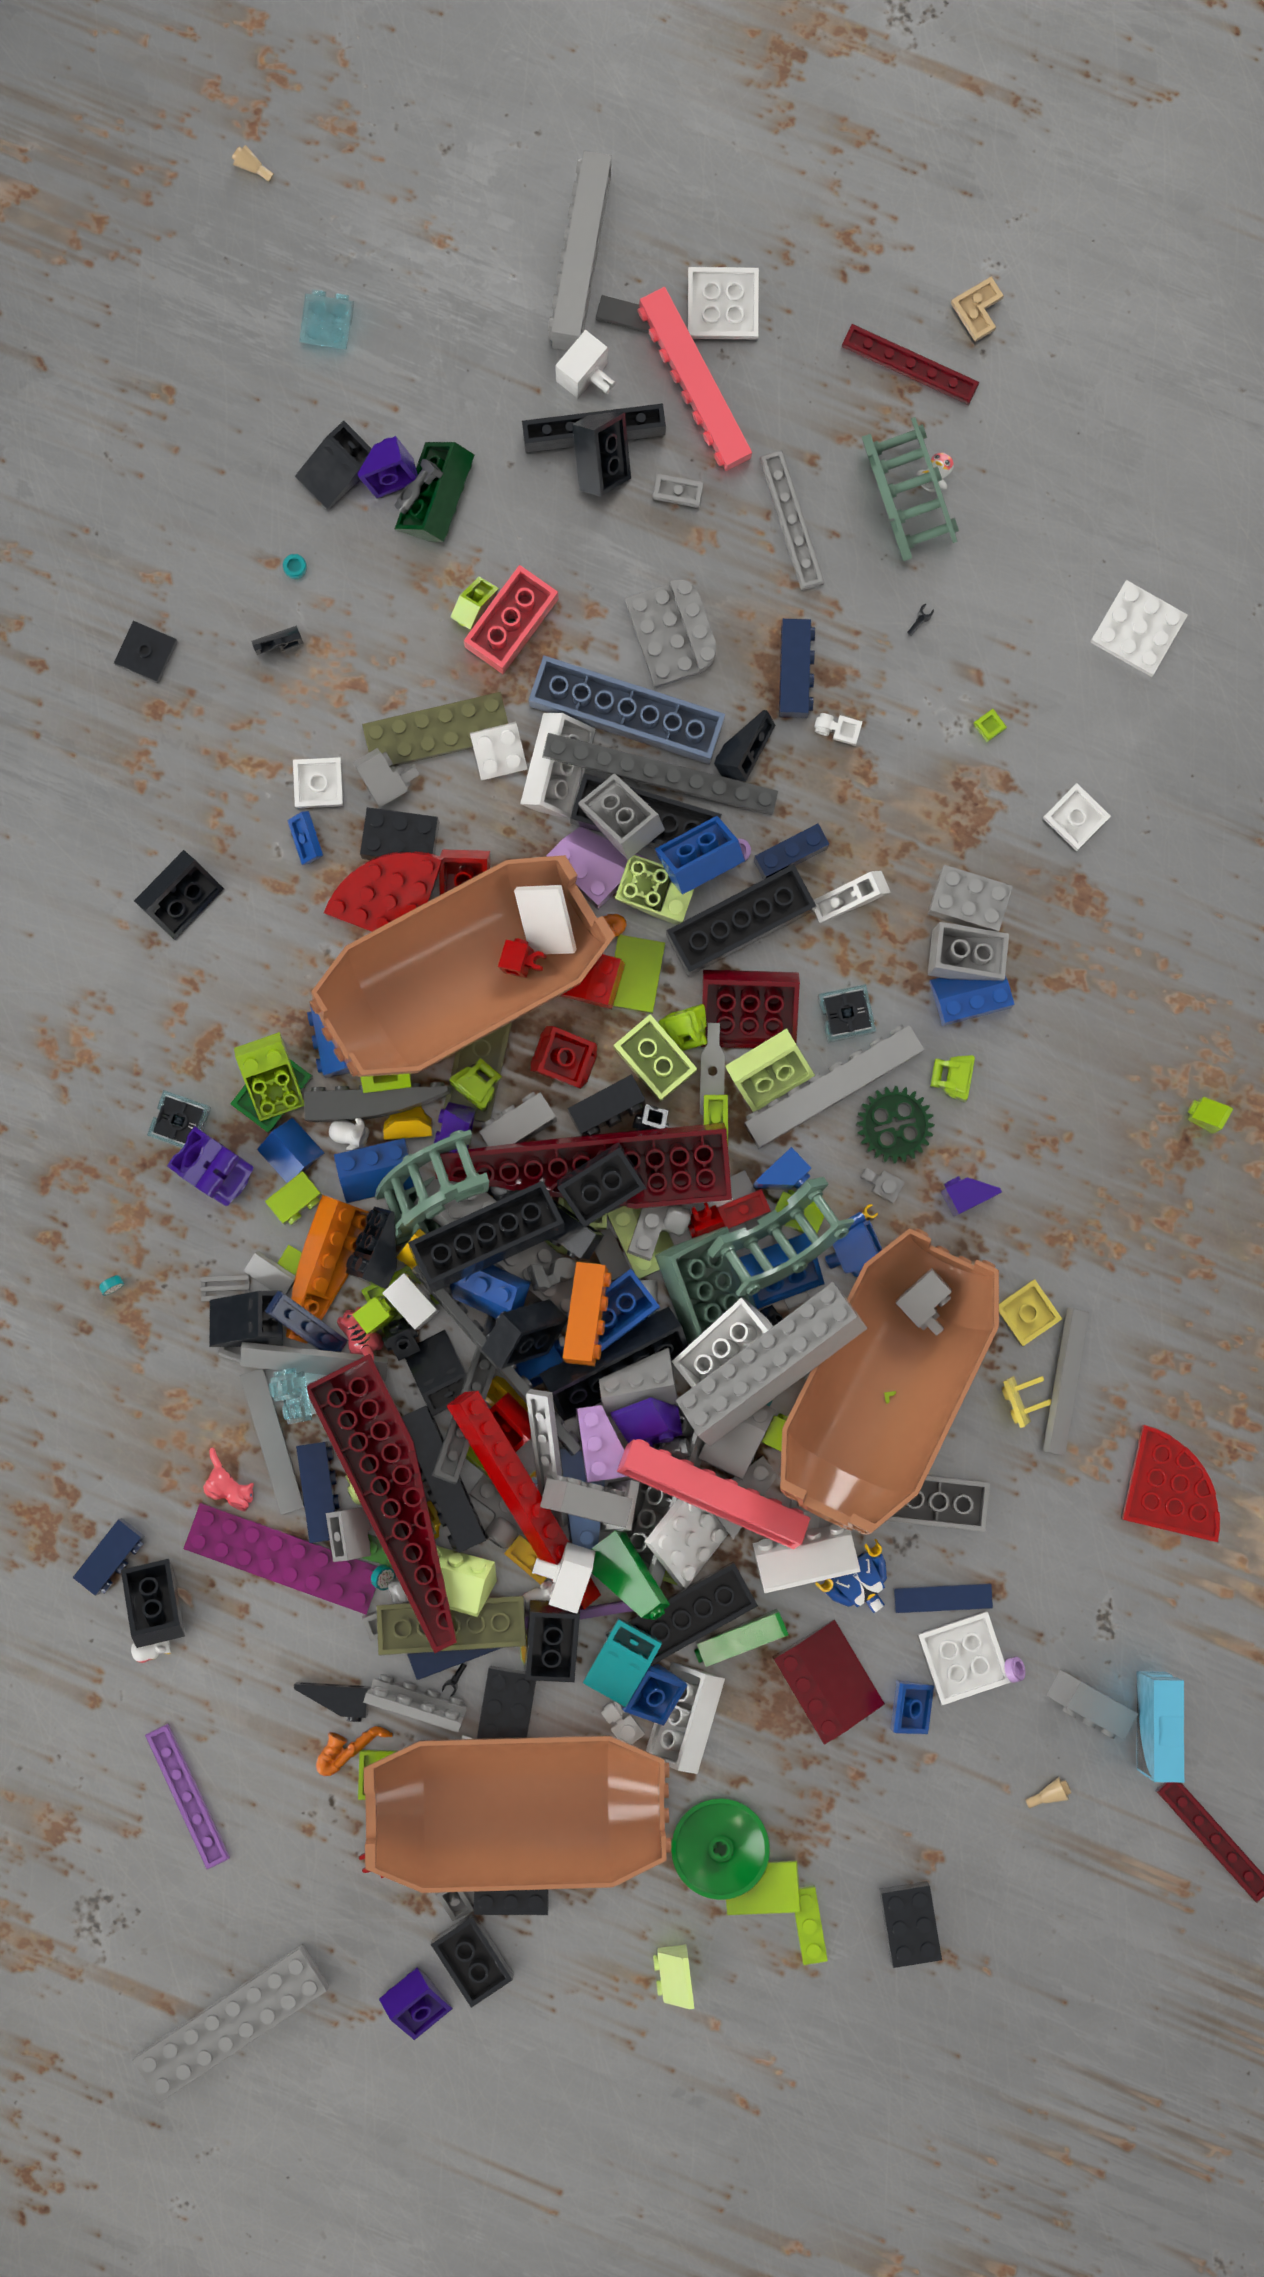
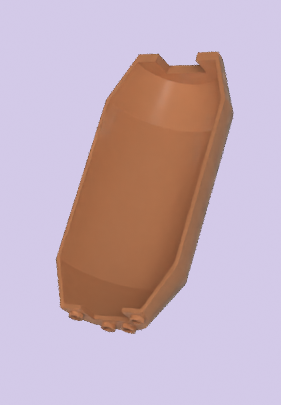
M566 855L505 860L344 947L311 991L313 1000L309 1001L315 1014L319 1015L324 1025V1028L321 1029L324 1037L328 1042L332 1040L335 1045L334 1053L340 1062L345 1061L353 1077L356 1075L358 1077L419 1073L578 986L583 981L615 935L603 916L597 919L576 885L578 875ZM562 885L577 950L575 953L545 954L547 956L546 959L539 958L536 961V965H541L543 971L539 972L529 968L527 978L505 974L498 967L505 940L514 941L515 938L526 941L514 890L516 887Z
M909 1228L864 1264L847 1299L865 1323L867 1329L810 1372L782 1428L780 1483L782 1493L789 1499L799 1502V1506L816 1516L847 1530H857L864 1535L873 1533L919 1494L999 1328V1270L995 1268L996 1266L989 1261L982 1260L981 1262L977 1259L975 1264L972 1265L969 1259L963 1256L957 1258L949 1254L950 1251L942 1246H931L932 1239L928 1237L929 1235L920 1229H915L914 1231ZM931 1268L952 1289V1292L949 1294L951 1299L942 1307L936 1306L937 1312L940 1315L937 1321L944 1327V1330L937 1336L929 1327L925 1330L921 1327L918 1328L896 1304V1299ZM896 1391L894 1396H889L890 1402L886 1404L884 1392Z
M610 1735L417 1741L364 1767V1793L366 1799L365 1869L421 1893L615 1887L667 1861L666 1853H671V1838H666L665 1823H669V1808H664V1798H669L668 1783H665V1778H669L670 1775L669 1763H665L663 1758Z

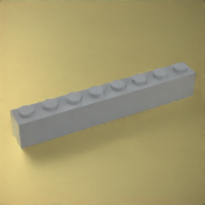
M903 1025L898 1026L890 1031L892 1036L885 1040L882 1037L876 1039L869 1044L871 1048L863 1052L860 1049L849 1056L851 1060L845 1064L839 1061L829 1067L830 1072L823 1077L820 1073L808 1080L809 1085L801 1089L799 1085L787 1092L789 1097L781 1101L777 1098L768 1103V1109L762 1113L756 1110L746 1117L748 1121L744 1123V1126L757 1148H762L922 1053L925 1049L911 1026L909 1025L906 1028Z

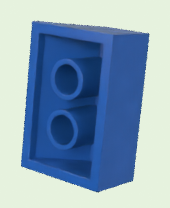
M718 816L655 848V852L669 878L682 895L745 861L738 839Z
M1006 976L1004 981L959 980L940 977L929 980L942 1026L1011 1009L1015 1005Z
M311 1008V1012H307L309 1025L314 1026L316 1034L312 1035L314 1050L318 1049L320 1056L319 1059H316L318 1073H323L325 1078L350 1074L345 1061L340 1062L334 1053L335 1045L332 1040L328 1042L321 1030L324 1028V1025L319 1015L315 1014Z
M405 1138L334 1154L338 1177L346 1203L375 1197L376 1189L382 1179L403 1161V1157L409 1155ZM411 1175L403 1183L404 1190L414 1187Z
M791 1147L755 1181L753 1187L765 1190H790L793 1187L798 1189L809 1179L810 1175L808 1172L811 1170V1167Z
M805 1233L787 1239L797 1254L812 1245ZM778 1243L761 1249L773 1268L789 1260ZM752 1253L739 1257L751 1277L764 1273V1270ZM818 1257L808 1263L807 1268L802 1272H794L752 1295L756 1308L765 1307L824 1285L825 1282Z
M492 1265L450 1284V1289L454 1299L497 1319L504 1311L508 1312L524 1306L531 1282Z
M629 1269L612 1282L610 1287H606L605 1296L608 1297L607 1311H603L602 1314L605 1328L604 1334L599 1335L598 1345H601V1352L660 1308L659 1304L632 1269Z

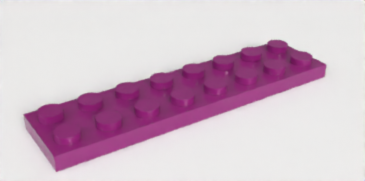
M204 1503L199 1504L183 1548L184 1550L365 1615L368 1613L376 1591V1587L371 1583V1575L378 1567L377 1565L360 1559L333 1562L332 1551L327 1547L309 1543V1541Z

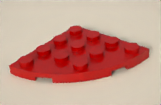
M394 852L374 858L359 866L340 883L328 901L324 914L373 932L429 902L444 857L424 852Z
M1142 1425L1122 1520L1218 1543L1220 1512L1218 1511L1216 1491L1207 1471L1198 1458L1171 1435L1156 1428Z

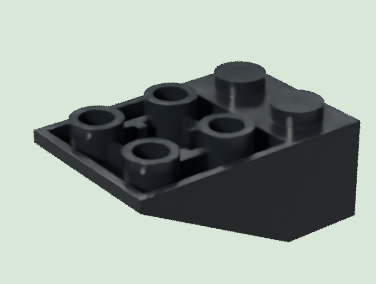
M342 421L326 436L295 477L328 510L360 480L358 472L372 448L345 421Z
M374 1206L373 1210L366 1217L367 1224L364 1231L357 1237V1247L347 1260V1270L345 1273L369 1284L387 1289L397 1268L395 1212Z
M255 1291L210 1300L209 1347H241L242 1342L283 1346V1324L265 1312L277 1291Z
M445 1329L419 1342L420 1351L405 1358L432 1416L448 1409L446 1405L460 1395L467 1376V1372Z

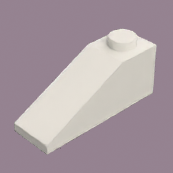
M871 871L814 899L816 904L815 914L819 923H823L891 893L882 871Z

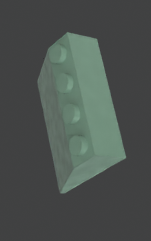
M722 1227L676 1244L655 1255L688 1344L696 1340L741 1297L756 1308L752 1296L748 1294L736 1295L735 1292L743 1284V1281L727 1257L712 1258L708 1252V1249L718 1236L729 1233L728 1227Z

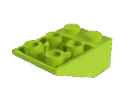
M280 1032L234 1048L236 1061L260 1121L304 1106V1099Z

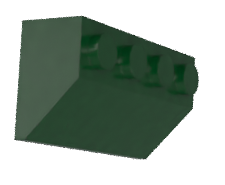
M425 442L416 467L417 474L423 469L420 466L422 459H427L435 464L442 471L443 475L441 478L436 477L433 479L430 485L424 482L418 499L406 514L400 512L394 529L429 542H444L449 532L453 515L456 512L460 495L464 490V484L471 470L475 454L456 442Z

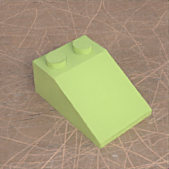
M687 1945L657 1948L658 1955H654L653 1960L655 1971L660 1970L661 1980L656 1981L658 1996L663 1995L664 2003L686 2009H694Z

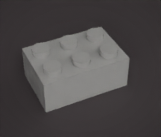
M944 865L941 869L927 915L963 926L999 932L1013 886Z
M534 1092L530 1093L522 1099L523 1104L516 1108L512 1105L501 1112L503 1115L496 1121L494 1118H491L481 1125L482 1130L479 1133L488 1147L525 1142L557 1122L554 1112L541 1092L537 1095Z
M557 1475L556 1480L547 1478L540 1507L626 1528L633 1498L625 1497V1491Z

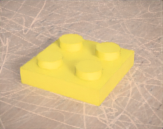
M1035 1279L999 1303V1315L1022 1347L1062 1320V1317Z

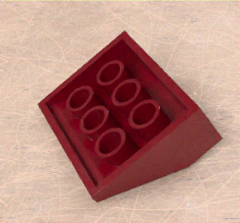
M703 969L702 1004L705 1006L706 1015L705 1037L707 1038L708 1023H720L719 1045L722 1048H755L785 1029L789 1031L797 1044L799 972Z
M835 1619L772 1656L824 1745L885 1705Z

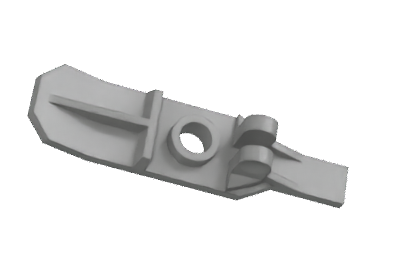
M708 1023L707 1045L701 1053L700 1114L702 1116L704 1095H724L725 1053L719 1045L720 1023ZM709 1067H716L717 1073L710 1075L708 1073Z

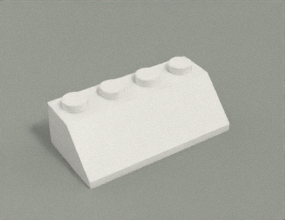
M543 713L520 804L538 812L570 819L586 768L542 758L548 733L592 744L596 729L564 713Z
M741 1297L682 1351L672 1363L689 1385L694 1387L771 1329L773 1325L762 1313Z
M835 1524L822 1528L808 1529L802 1545L795 1549H791L771 1539H762L759 1542L752 1543L764 1593L861 1572L851 1531Z
M672 1662L669 1671L686 1682L688 1686L665 1725L653 1724L646 1751L663 1758L665 1763H669V1767L675 1770L698 1774L725 1679L709 1672Z

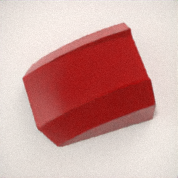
M546 1026L540 1034L538 1045L531 1060V1071L581 1089L588 1082L597 1057V1044L555 1026Z

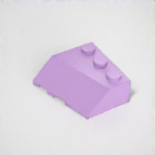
M578 827L563 838L546 855V857L566 855L578 875L576 885L582 895L598 910L618 890L628 861L608 839L583 827ZM637 853L635 854V855L640 856V857H642V858L648 859V858H646V857H644V856H641V855H639V854H637Z

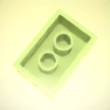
M651 1014L613 1045L614 1050L660 1103L697 1072L696 1066Z

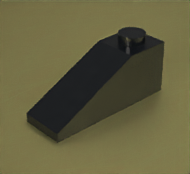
M767 710L761 711L723 745L714 762L722 777L747 781L776 726Z
M296 1682L294 1684V1690L337 1715L347 1717V1721L361 1722L362 1718L368 1716V1704L363 1703L370 1686Z

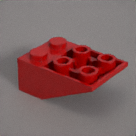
M507 1392L490 1408V1411L514 1451L517 1452L531 1439L529 1414Z

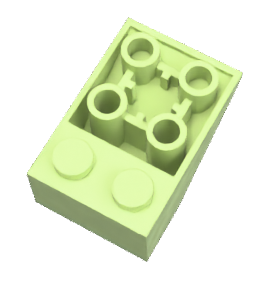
M634 855L627 861L615 899L653 917L678 925L684 920L694 889L682 895L672 883L662 864Z

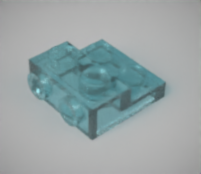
M312 289V294L306 293L299 342L347 349L354 309V301L349 300V295L335 293V298L327 297L326 291Z
M296 1368L273 1372L274 1377L271 1378V1383L269 1384L270 1395L274 1397V1402L284 1401L282 1414L284 1419L287 1420V1425L312 1420L305 1371L296 1372Z

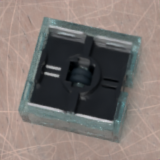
M866 984L818 995L822 1016L826 1015L827 1021L824 1022L828 1043L876 1032Z
M163 1090L157 1109L160 1110L158 1117H153L147 1136L183 1148L187 1136L194 1126L203 1132L211 1107Z

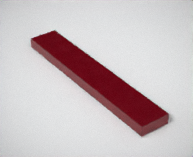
M851 324L842 343V347L967 405L970 404L980 383L854 324Z
M1164 1782L1156 1792L1247 1894L1258 1903L1264 1897V1874L1182 1783Z

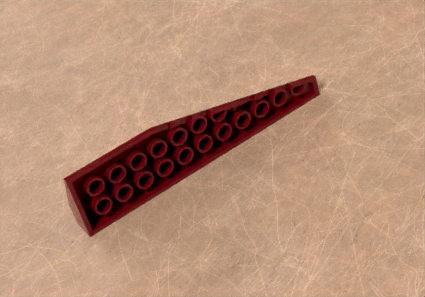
M724 1123L576 1136L468 1149L476 1173H479V1175L487 1173L489 1187L521 1191L543 1181L550 1196L564 1198L557 1188V1180L619 1142L646 1185V1189L620 1204V1206L638 1209L732 1200L727 1129ZM458 1151L441 1153L440 1157L449 1181H464L467 1175Z
M368 1354L305 1386L304 1389L435 1654L456 1643L457 1639L414 1441L371 1354Z

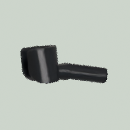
M927 604L921 606L918 618L907 633L910 636L914 634L920 624L931 619L934 609L930 614L923 613Z
M462 1663L455 1675L444 1683L442 1692L447 1685H451L454 1691L450 1696L456 1693L458 1689L457 1683L467 1666L466 1664Z

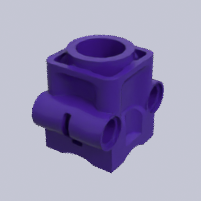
M195 1126L187 1136L183 1148L173 1156L167 1165L168 1168L177 1173L182 1179L224 1206H228L232 1200L241 1194L253 1171L251 1164Z

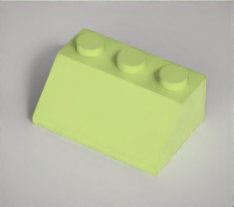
M787 1029L725 1066L753 1112L763 1108L771 1101L783 1096L815 1076Z
M622 1206L607 1213V1216L633 1272L640 1280L660 1270L655 1255L674 1246L669 1233L662 1231L650 1261L627 1253L642 1208L634 1209Z
M436 1546L450 1610L478 1617L497 1582L495 1562Z

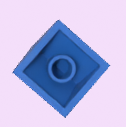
M293 1117L273 1130L257 1149L286 1183L300 1172H305L325 1154Z
M659 1663L648 1668L627 1706L623 1707V1711L664 1726L688 1685Z
M896 1680L890 1726L894 1733L928 1734L934 1685Z

